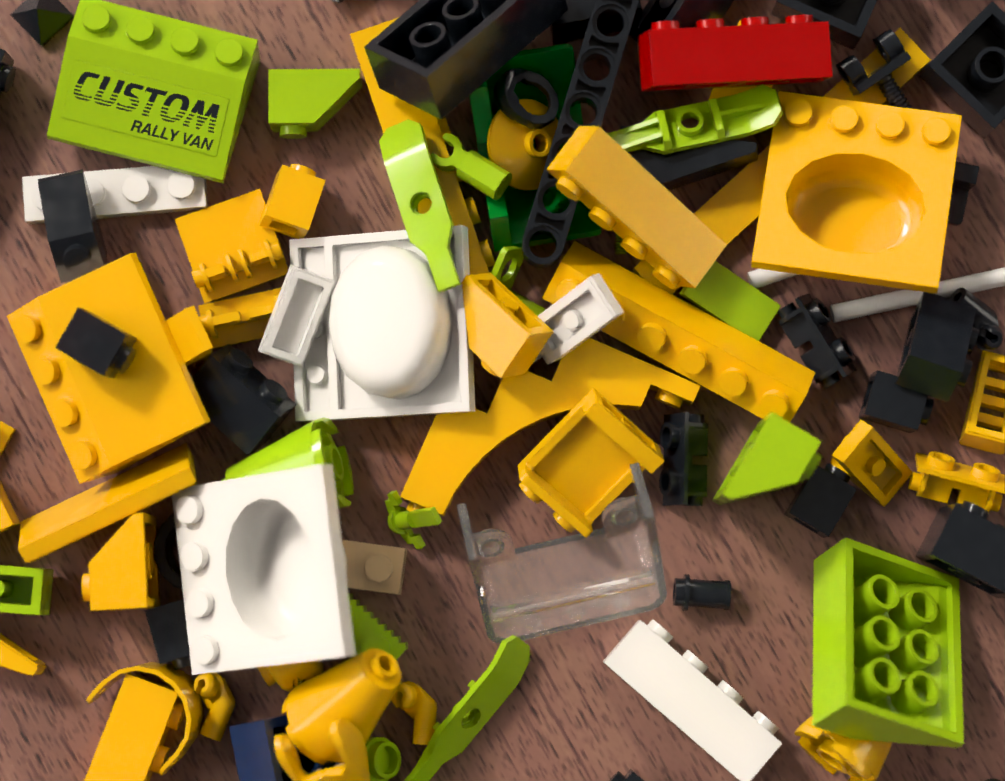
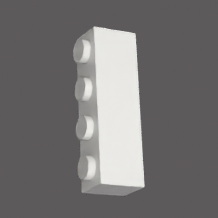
M652 619L646 625L641 620H638L603 660V663L739 781H751L781 746L782 742L774 736L779 728L761 712L757 711L752 717L738 704L744 698L724 680L718 686L703 675L709 667L688 649L681 656L668 644L673 636Z

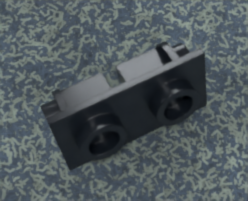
M808 293L795 299L800 308L797 309L792 302L780 309L778 314L781 320L778 322L795 349L810 340L814 348L800 357L807 368L816 372L814 375L816 384L821 382L826 389L841 380L836 373L837 371L840 372L843 378L856 371L852 363L855 361V355L846 340L842 337L837 339L828 323L831 321V317L825 305L818 298L813 300Z
M681 412L664 415V424L660 430V444L664 449L663 470L659 477V488L663 495V506H703V497H707V465L692 464V456H708V423H704V414Z

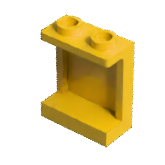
M593 387L517 465L521 481L519 487L533 502L539 504L543 500L554 510L553 517L565 530L570 533L577 530L587 538L593 532L592 522L644 469L652 474L664 462L660 446Z

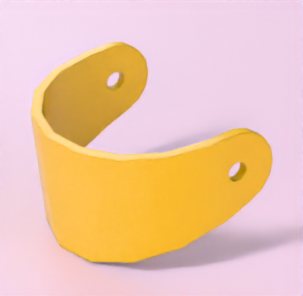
M148 662L117 670L104 679L86 699L88 704L96 701L115 682L123 678L126 673L134 671L157 675L172 685L183 702L187 718L185 736L176 752L158 771L163 776L186 754L198 737L204 715L201 695L195 693L192 678L180 669L174 670L173 665Z

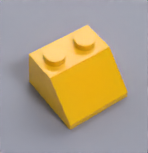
M133 513L88 563L89 573L82 574L81 587L83 601L90 602V611L144 609L160 606L159 569L154 559V540L157 535L156 516L146 513Z

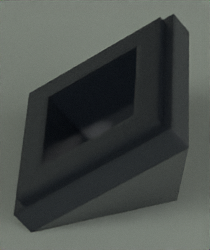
M25 0L10 14L41 47L47 44L74 18V15L59 0Z

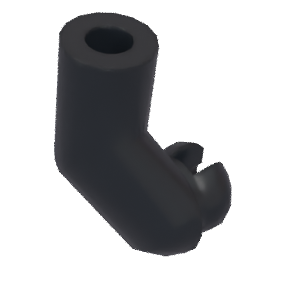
M961 287L954 291L949 299L976 308L973 327L979 329V335L975 345L982 350L997 349L1003 342V333L999 328L995 311L965 288Z

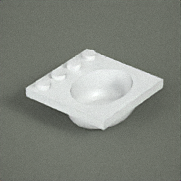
M458 225L453 227L450 248L460 282H462L466 275H470L468 227ZM406 230L289 240L290 264L336 282L303 368L294 365L296 422H312L323 417L330 418L332 421L475 412L473 351L469 348L462 284L439 293L426 255L409 241Z
M319 464L194 485L172 495L192 675L356 655L347 587V558L341 537L333 464Z

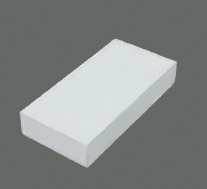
M290 264L258 351L303 368L336 282Z

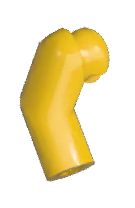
M216 672L199 674L194 680V691L196 694L201 695L208 709L207 716L199 733L220 742L235 708V698L226 680Z
M410 681L399 684L391 701L395 707H400L414 720L412 744L427 745L435 732L433 726L437 719V703L419 684Z

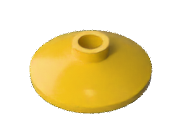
M519 99V103L523 108L533 115H544L548 110L546 105L536 100ZM501 109L495 114L487 135L488 156L490 161L512 173L510 187L524 191L538 189L558 125L557 117L552 123L542 129H530L510 119ZM533 139L536 142V149L533 146Z

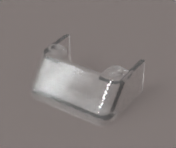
M639 463L630 464L635 495L619 498L610 503L602 512L603 528L593 530L587 538L579 533L514 549L512 537L503 530L486 529L473 533L466 503L457 505L485 629L491 641L501 644L502 640L511 635L517 636L523 641L648 612L658 608L665 601L667 589L656 521Z

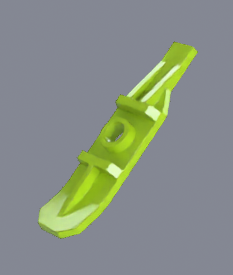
M762 84L735 95L655 111L641 123L607 134L626 152L643 149L665 155L743 138L776 126L783 114L777 91ZM693 118L698 120L699 123L694 128H686L682 125V121Z
M408 119L387 128L379 140V144L409 241L426 255L439 293L461 285L450 248L454 224L428 149L423 126L418 122ZM424 198L431 199L432 205L429 211L420 214L417 209L419 202Z
M514 635L502 640L485 672L476 682L473 679L469 682L468 687L470 690L455 704L442 723L438 721L433 726L434 734L415 768L404 781H430L445 762L465 750L520 682L530 662V646Z

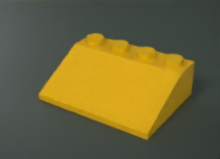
M136 252L123 256L51 290L7 316L80 484L116 474L210 422ZM78 307L95 313L137 338L133 345V348L136 349L135 357L123 374L118 372L114 379L102 376L55 348Z

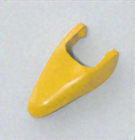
M342 718L331 721L328 732L344 763L336 764L335 767L320 768L309 774L302 767L297 749L286 734L274 737L276 757L292 781H371L365 740L361 731L347 719Z

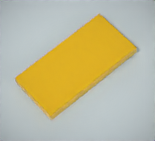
M187 443L21 521L18 550L25 563H31L195 485L197 480L194 457Z

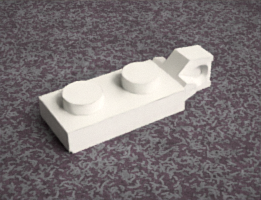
M600 273L587 278L538 315L554 332L533 363L542 357L547 365L562 359L624 313Z

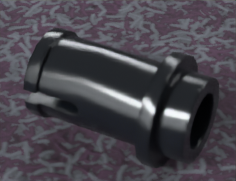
M684 574L683 578L674 579L673 606H681L682 611H687L688 607L729 610L731 602L730 580L690 579L689 574Z

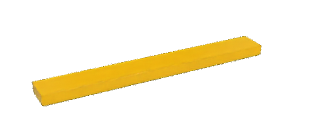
M900 27L894 33L911 59L892 72V78L895 79L894 82H897L896 86L899 85V89L931 60ZM875 49L861 62V65L866 74L869 75L884 65L886 61ZM843 79L823 96L881 105L887 101V97L883 96L884 94L881 93L879 86L876 84L861 94L853 95L849 89L850 87ZM770 145L758 155V161L749 163L694 213L727 245L759 217ZM645 259L633 268V271L638 276L671 294H674L681 288L676 286L675 289H672L656 279L652 273L655 268Z

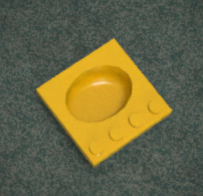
M779 91L778 96L783 114L772 130L751 268L937 294L962 115Z

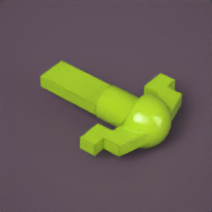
M397 490L389 492L387 494L388 499L385 500L389 514L387 519L389 528L394 533L400 534L407 544H413L416 549H422L426 544L420 534H414L412 528L440 524L442 519L436 508L430 507L416 509L411 512L407 511L405 507L399 506L403 501Z

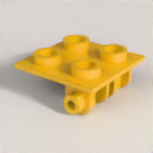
M260 189L175 219L193 270L191 273L197 289L199 288L204 304L287 275L289 268L276 232L259 226L266 206Z

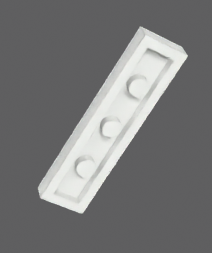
M156 166L84 172L97 218L193 211L208 207L207 185L204 178ZM59 174L22 177L24 213L27 224L45 223L38 179Z

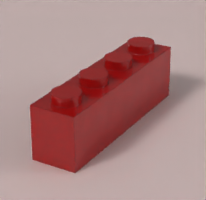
M810 14L785 17V23L769 24V17L765 16L741 19V25L724 26V19L720 18L696 21V27L680 28L679 21H659L651 23L652 29L638 36L642 92L760 86L762 84L819 83L833 77L829 21L813 22V15Z

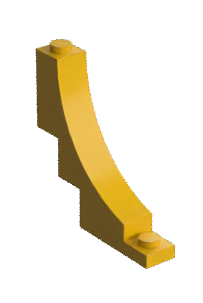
M589 338L560 360L552 381L529 371L523 375L504 377L487 413L475 408V412L436 414L400 497L409 502L406 508L407 511L411 512L416 509L435 507L438 514L444 517L454 496L467 477L489 454L521 431L542 421L569 413L593 387L616 408L639 410L649 389L657 392L656 400L673 408L680 409L682 403L689 406L692 405L701 385Z

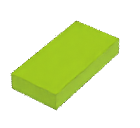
M717 261L714 262L696 288L683 287L679 293L708 314L758 341L781 307L780 304Z

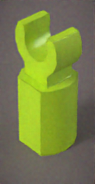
M445 133L443 139L448 145L454 147V151L448 158H441L437 154L431 153L435 166L442 171L456 170V176L496 201L500 199L511 183L512 173L474 150L465 151L458 137Z

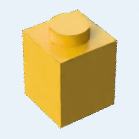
M282 164L275 177L259 226L295 239H303L309 231L326 180L316 177V172L306 166L291 164L288 167Z

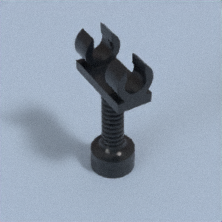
M891 29L886 30L873 39L877 51L886 63L869 75L866 74L863 66L854 55L848 56L836 65L838 73L850 87L849 89L853 95L861 94L876 84L879 86L881 93L884 94L883 96L887 97L886 100L889 101V105L914 109L911 104L909 105L910 102L906 101L905 94L899 89V85L896 86L897 82H894L895 79L892 78V72L909 61L911 57L905 52L901 41Z

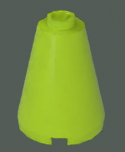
M325 417L308 423L229 466L226 469L225 478L221 479V481L319 464H333L338 509L350 506L352 502L346 499L345 496L354 494L352 469L345 445L336 447L331 435L337 434L339 431L330 418Z

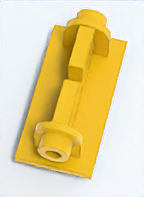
M281 288L198 305L199 318L213 349L224 347L228 344L234 345L262 339Z
M931 451L928 455L916 452L917 471L921 473L912 472L908 485L909 490L916 491V496L948 504L952 488L960 490L956 503L963 504L964 501H968L988 512L990 510L995 512L1000 510L1003 495L996 492L1005 494V475L1000 474L999 469L985 463H974L973 467L957 463L952 456L942 452Z

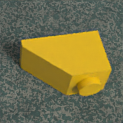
M492 273L466 275L461 284L469 348L481 359L483 368L494 376L504 378L526 374L554 331Z

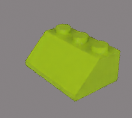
M769 413L755 426L712 501L718 505H723L782 490L793 484L798 485L799 482L803 483L805 479L809 480L822 458V455L815 452L821 441L775 413Z

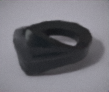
M512 68L501 75L494 87V100L501 111L510 119L530 129H542L555 120L559 108L557 93L549 81L539 73L522 68ZM522 82L526 85H534L541 90L548 102L546 114L538 116L526 111L519 103L518 96L514 92L516 84Z

